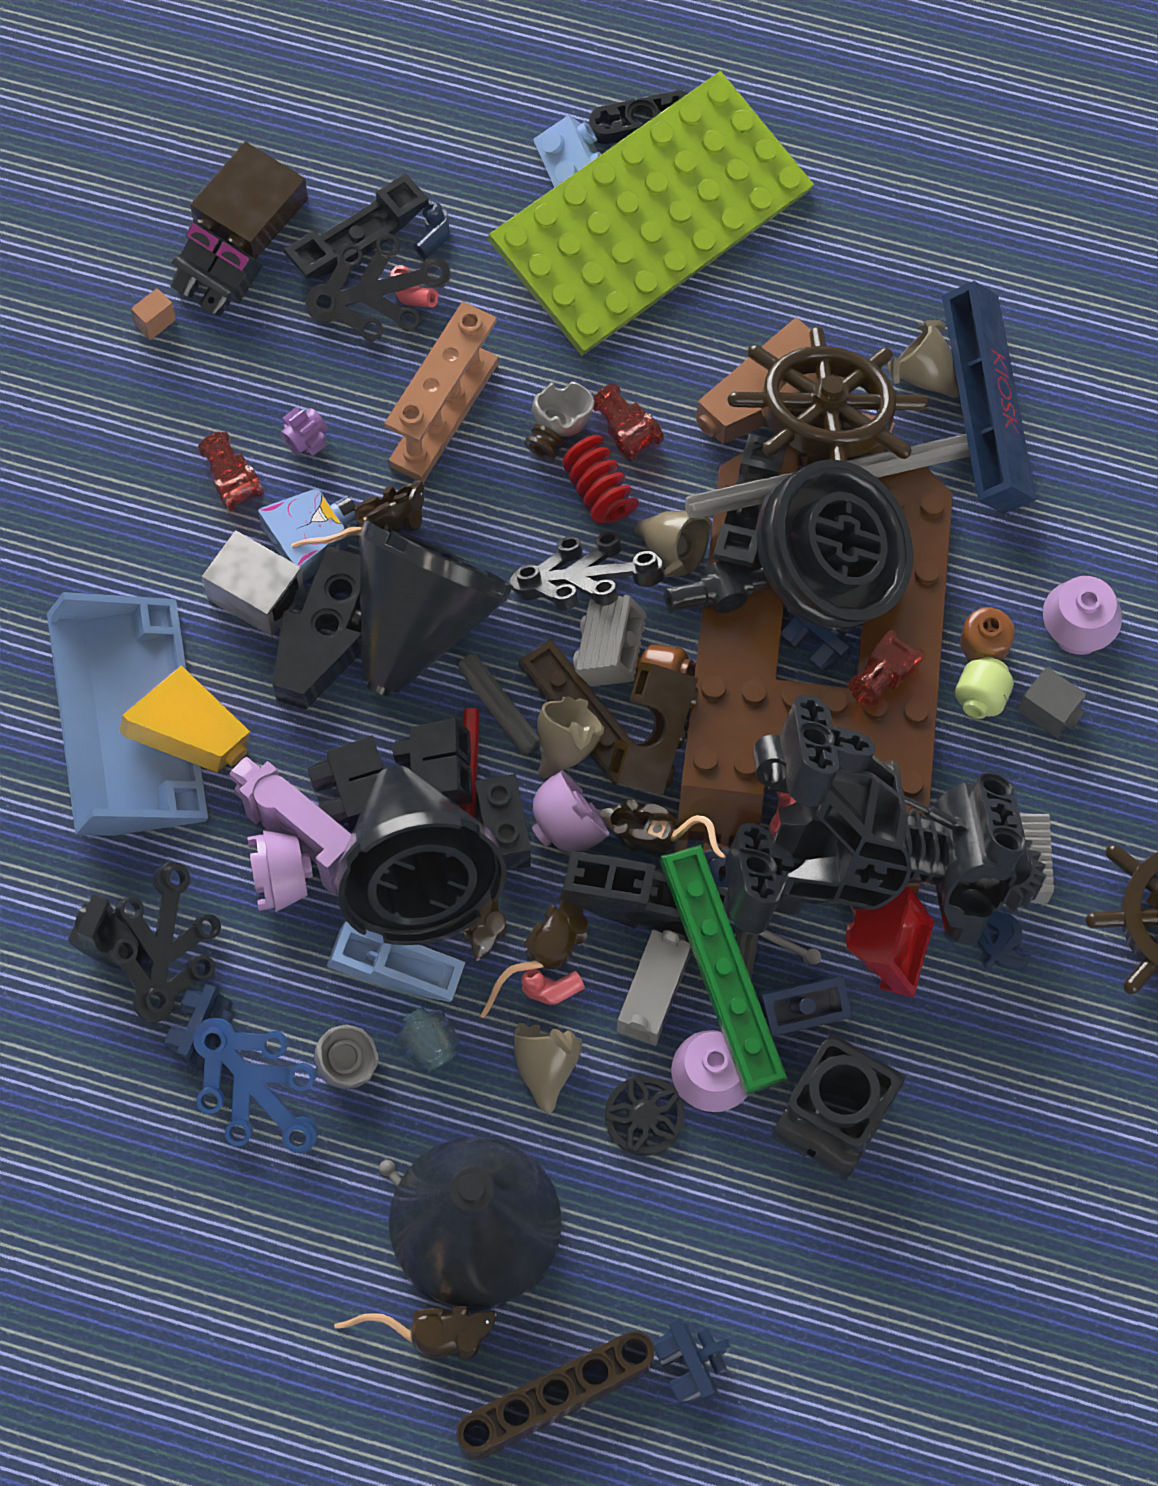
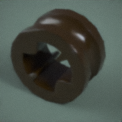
M534 425L531 430L533 436H528L525 439V446L542 459L554 460L557 455L555 449H561L564 443L563 439L546 426Z

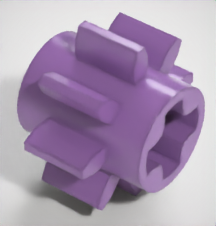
M296 407L282 418L285 425L283 426L284 429L280 432V436L294 454L299 455L302 452L307 454L309 452L311 456H314L327 445L323 439L326 438L324 434L329 431L328 426L314 409L310 408L305 412V410L302 409L300 411Z

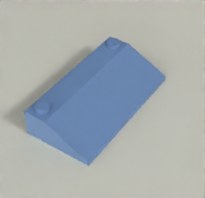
M63 592L48 611L47 619L75 835L116 836L205 822L208 819L201 766L126 738L120 733L122 715L180 666L186 669L176 599Z

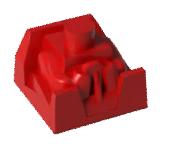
M904 888L894 900L885 906L874 910L856 911L854 922H850L846 929V949L861 960L869 970L882 978L880 990L914 998L934 920L912 889Z

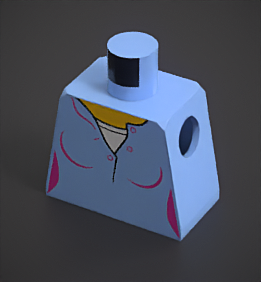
M318 489L304 492L258 510L263 531L280 556L301 567L303 583L318 571L327 546L345 550L348 546V540L346 537L332 543L307 544L292 548L291 545L305 539L338 534L345 530L343 525L356 519L354 511L356 505L349 496L329 505Z

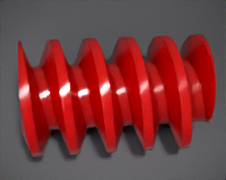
M592 435L570 448L562 460V467L569 473V479L576 486L578 495L583 498V504L590 511L592 520L597 524L613 523L633 513L639 505V500L635 497L628 498L632 494L633 489L629 485H622L625 481V475L622 472L614 473L618 469V463L615 460H608L611 456V451L607 447H601L604 444V438L600 435Z

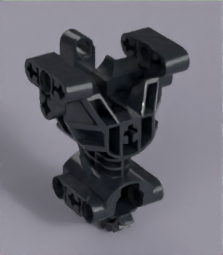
M801 695L794 700L780 736H764L757 740L753 747L757 780L762 785L767 786L769 790L789 794L797 802L780 807L779 816L781 824L774 839L772 834L760 825L753 823L742 824L737 831L725 860L731 918L733 923L744 932L750 934L763 933L767 929L774 911L794 915L802 911L805 903L822 906L840 903L851 905L853 910L857 911L878 909L894 900L904 890L908 882H926L936 887L946 934L955 942L963 945H973L979 941L992 913L1001 909L1003 904L1014 912L1018 910L1020 905L1028 907L1031 900L1034 901L1043 886L1046 874L1043 871L1046 865L1038 861L1041 856L1040 852L1029 850L1033 842L1025 839L1017 800L1012 797L1014 788L1006 778L995 773H982L975 785L968 783L960 784L946 792L934 806L929 805L926 807L904 796L898 762L891 760L883 763L875 757L876 746L863 733L833 726L829 707L820 699L809 695ZM906 804L924 812V814L920 818L919 811L911 809L907 813Z

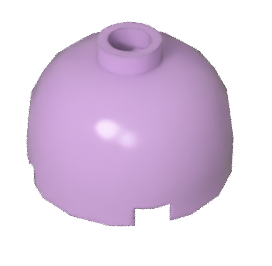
M564 770L550 777L538 789L533 799L532 808L537 823L532 826V829L546 847L553 843L564 852L587 851L609 836V830L593 803L586 801L581 795L583 790Z

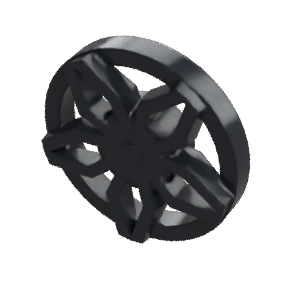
M635 1076L619 1084L609 1096L605 1108V1124L611 1139L624 1151L639 1156L656 1155L671 1147L680 1136L684 1124V1107L677 1091L665 1081L650 1076ZM645 1085L657 1087L662 1091L655 1093L652 1099H649V1091ZM634 1086H638L643 1094V1098L636 1099L634 1097ZM627 1090V1100L631 1105L626 1103L614 1105L617 1098ZM668 1096L671 1098L663 1107H659L657 1101ZM674 1105L677 1110L676 1127L668 1117L662 1116L668 1114ZM622 1110L628 1112V1116L626 1118H622L612 1114L614 1112ZM613 1123L621 1126L630 1125L627 1130V1142L616 1132ZM660 1123L665 1124L672 1134L658 1130ZM634 1131L643 1134L636 1145H633ZM649 1133H652L656 1138L665 1140L655 1146L643 1147L649 1139Z

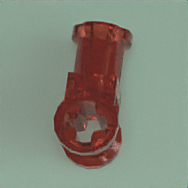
M609 384L598 391L593 397L595 400L593 410L599 411L608 421V434L612 437L618 450L626 460L633 462L638 458V453L653 443L656 445L661 444L664 441V434L651 414L644 412L637 402L630 406L621 396L620 387L617 384Z
M215 432L203 439L198 445V451L202 457H206L209 461L211 476L217 493L226 510L231 512L235 510V505L254 496L258 498L263 497L264 490L254 469L250 464H247L242 453L236 455L230 445L232 439L227 432Z
M894 629L889 630L870 654L865 671L861 675H855L849 681L848 687L853 697L865 706L875 707L882 700V693L888 687L894 691L903 681H907L914 674L926 653L921 649L914 650L898 638V632Z

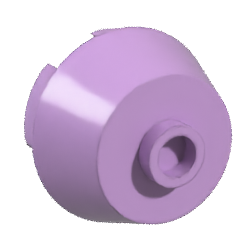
M1080 576L1058 585L1050 592L1043 606V620L1046 630L1059 643L1061 649L1069 653L1085 655L1106 647L1116 638L1122 625V612L1113 590L1107 583L1096 577Z
M263 830L264 834L247 837L249 848L257 847L258 853L250 854L256 893H265V899L257 900L259 911L276 908V912L307 896L305 878L313 877L309 852L301 853L298 836Z
M707 1030L698 1032L687 1038L679 1046L672 1061V1080L679 1095L691 1106L703 1111L721 1112L734 1108L748 1096L744 1094L722 1031Z

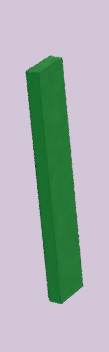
M699 845L662 856L660 859L662 869L745 1096L784 1084L787 1081L785 1071L702 846Z

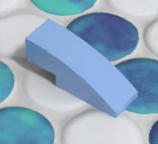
M345 921L339 931L329 958L328 968L399 991L447 1002L452 1001L465 962L422 945L386 944L382 935L366 930L367 933L365 935H362Z

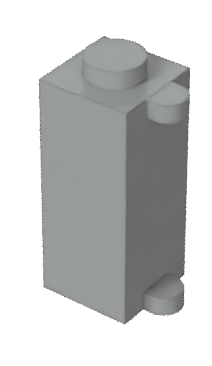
M652 930L618 1018V1033L654 1046L657 1045L691 954L690 943L686 942V938L681 934L670 930H663L662 933Z

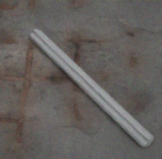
M963 434L910 446L912 452L906 459H901L887 451L847 460V462L864 468L878 478L970 457L967 435ZM792 473L690 495L686 498L685 510L689 518L697 519L762 504L773 486Z

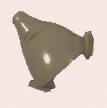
M940 320L924 321L923 324L917 327L922 333L906 348L899 358L894 357L891 362H888V369L894 385L898 384L900 379L925 390L957 398L959 390L952 351L940 332L945 329V323Z
M665 511L638 522L634 532L646 543L648 550L654 552L662 560V564L666 568L664 570L665 577L685 576L693 572L704 558L709 543V529L712 531V521L709 516L691 519L687 511Z
M567 696L563 697L561 701H550L543 704L537 722L538 737L541 743V764L538 769L540 777L550 778L561 770L573 767L584 760L596 747L604 733V726L587 708V700H574Z
M519 1023L513 1036L514 1055L520 1076L530 1089L538 1107L545 1112H553L556 1108V1101L560 1090L580 1059L582 1039L575 1037V1034L570 1030L562 1033L558 1029H552L550 1034L540 1033V1025L535 1024L527 1027L524 1023Z

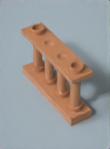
M462 301L384 423L386 428L403 436L388 460L390 468L416 481L421 480L424 483L498 365V356L480 348L496 324L497 317Z

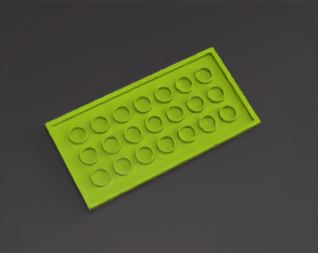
M719 71L489 233L487 240L580 355L583 356L811 191L814 183L726 76Z

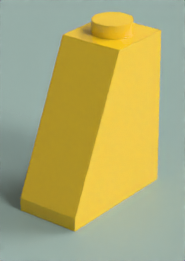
M183 666L176 669L122 715L120 733L126 738L216 773L227 764L231 767L236 765L248 752L246 746L250 731Z

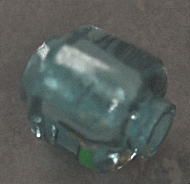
M421 1007L402 1019L405 1027L398 1033L397 1041L413 1067L417 1069L427 1068L429 1072H432L458 1055L455 1048L459 1045V1036L442 1011L433 1010L427 1013Z

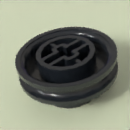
M843 460L817 461L781 479L768 492L762 503L757 521L756 540L763 571L779 599L801 619L821 628L834 630L848 629L885 614L902 598L909 584L913 567V545L910 529L895 497L869 471Z

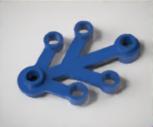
M210 1018L203 1021L196 1028L193 1036L196 1051L205 1058L203 1090L197 1096L198 1108L203 1113L213 1114L223 1106L225 1096L220 1089L223 1062L234 1075L232 1118L225 1129L226 1140L233 1146H242L252 1137L253 1128L249 1122L250 1098L252 1095L282 1129V1141L288 1150L294 1153L309 1151L318 1139L316 1124L308 1117H295L265 1082L290 1084L297 1091H305L316 1080L314 1068L307 1063H300L295 1067L247 1063L237 1050L261 1051L265 1057L276 1059L287 1050L288 1040L286 1036L279 1031H271L267 1034L235 1032L230 1023L220 1018ZM215 1033L219 1035L221 1045L219 1047L210 1046L207 1041L208 1034ZM269 1038L278 1039L281 1043V1050L278 1052L271 1051L267 1047V1040ZM296 1071H306L310 1078L307 1084L297 1082L295 1079ZM206 1093L214 1094L218 1099L217 1106H208L204 1102V1095ZM235 1125L242 1126L246 1131V1137L243 1139L236 1138L232 1134V1127ZM301 1130L304 1132L306 1141L302 1144L294 1142L291 1136L292 1131Z

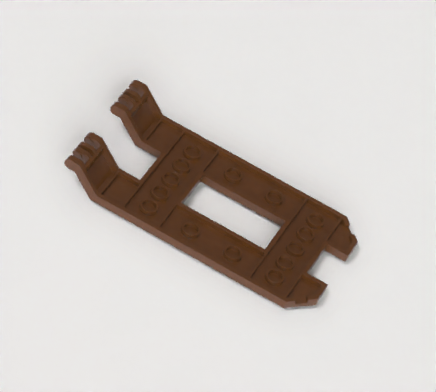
M787 445L780 475L798 471L799 457H796L795 448ZM744 451L719 467L717 489L735 486ZM927 467L878 477L895 497L907 520L913 545V567L907 589L898 603L885 614L861 624L856 689L776 680L784 603L772 588L753 592L752 596L748 597L747 602L741 608L730 613H717L713 606L703 607L694 676L698 678L696 687H698L699 692L696 704L690 710L677 820L678 828L691 817L704 816L714 824L716 842L720 843L719 849H728V845L733 843L737 831L742 824L753 823L760 825L765 785H762L756 777L753 747L757 740L764 736H780L794 700L801 695L813 696L823 701L831 711L833 726L857 731L869 737L876 746L875 757L883 763L891 760L898 762L904 796L926 807L930 805L953 493ZM727 512L714 514L708 566L721 561L713 559V554ZM758 553L753 567L761 566ZM906 804L907 813H908L911 809L918 810V809H916V808H914V807H912V806ZM918 810L921 818L924 812ZM696 823L675 841L674 853L687 849L688 839L704 841L703 852L710 850L712 846L707 827L702 823ZM721 866L719 871L725 872L726 867ZM908 882L905 888H911L914 894L918 895L920 882Z

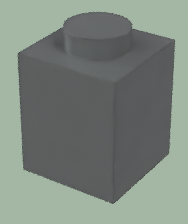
M1046 666L1023 696L1018 712L1058 738L1066 727L1072 731L1082 719L1086 711L1081 706L1086 693Z

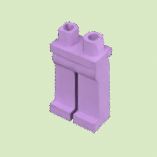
M248 757L243 758L229 774L231 780L237 784L234 790L236 795L242 799L247 817L255 824L261 820L262 825L267 831L298 836L300 850L303 853L309 852L310 859L318 866L322 885L335 896L337 869L352 834L288 781L280 777L277 768L267 761L260 768Z

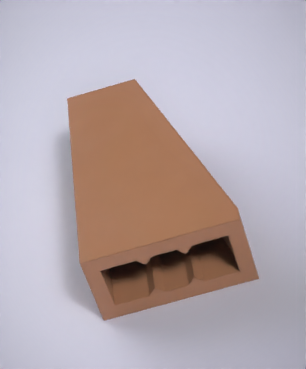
M796 317L766 342L762 348L777 358H781L791 351L810 347V329ZM748 358L704 395L697 404L696 420L700 429L707 436H714L722 444H725L767 425L761 408L731 407L728 404L727 398L732 392H762L768 370ZM816 373L804 375L816 383ZM832 374V376L838 377V378H840L841 380L844 379V378L841 377V376H837V375H833V374ZM786 383L779 391L788 393H800V391H798L788 383Z

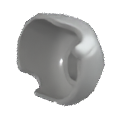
M570 382L563 389H558L553 383H550L541 393L534 397L531 412L537 424L550 428L560 437H569L585 429L593 412L595 400L590 391L577 382Z
M347 1024L329 1029L318 1041L314 1053L317 1073L328 1085L343 1090L357 1088L369 1081L379 1062L373 1039L362 1028Z

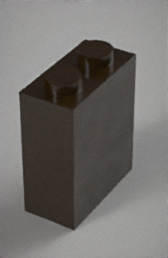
M245 141L190 204L193 223L205 227L233 246L257 259L308 200L306 179Z

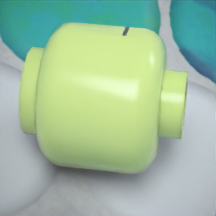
M982 657L969 662L965 666L956 686L955 697L959 704L963 706V711L973 718L983 719L985 716H996L1004 710L1012 692L1014 680L1007 665L993 657Z

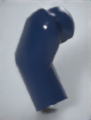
M438 202L428 203L424 207L422 213L425 218L426 234L413 245L416 252L425 259L445 242L450 235L447 211L442 209L441 204Z

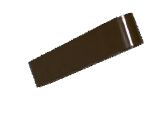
M627 1332L467 1414L460 1420L457 1426L456 1436L459 1449L465 1456L471 1459L479 1460L486 1458L635 1381L649 1372L654 1358L653 1342L642 1332ZM638 1345L643 1348L647 1357L642 1363L633 1365L623 1359L622 1351L627 1346ZM599 1365L605 1369L608 1377L602 1384L591 1385L583 1378L584 1370L588 1366ZM560 1385L565 1388L569 1395L567 1400L557 1406L547 1403L543 1394L548 1387ZM514 1405L524 1407L529 1413V1418L520 1426L508 1424L504 1419V1414L509 1407ZM476 1425L486 1428L489 1432L487 1442L479 1447L471 1446L464 1440L466 1431Z

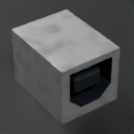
M236 530L202 575L209 601L271 637L280 627L285 610L291 611L305 592L301 567Z

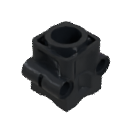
M831 1033L828 1039L819 1047L791 1094L788 1106L778 1121L771 1138L804 1157L806 1155L813 1159L812 1162L847 1181L890 1110L907 1076L875 1057L870 1058L865 1055L866 1052ZM835 1091L848 1094L856 1101L860 1111L850 1115L832 1112L824 1105L820 1096L827 1092Z

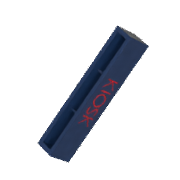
M973 280L942 295L978 501L1005 514L1035 501L1036 495L999 296Z

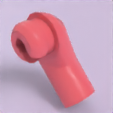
M399 265L391 270L390 277L410 271L406 266ZM417 286L395 292L399 301L407 306L433 308L438 302V293L433 288Z
M538 969L527 970L521 977L524 994L530 999L548 1005H556L585 989L584 983L577 971H573L556 981L544 977Z

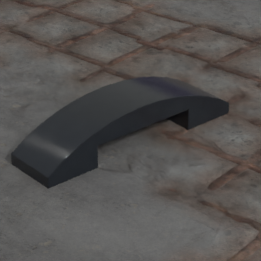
M405 173L376 191V201L321 235L313 230L284 248V253L306 279L331 273L340 261L339 252L344 245L349 243L356 244L361 249L363 256L376 249V241L379 236L385 233L395 235L429 203V198ZM353 249L347 250L344 254V259L347 262H354L358 258V252Z
M749 434L735 485L779 476L787 446L775 456L768 457L763 453L762 448L764 443L770 438ZM762 504L727 512L714 550L713 559L750 568L753 567L758 553L756 529Z

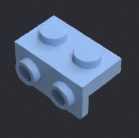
M570 115L533 139L554 188L602 155L600 152H597L594 145L597 138L591 127L586 122L581 124Z

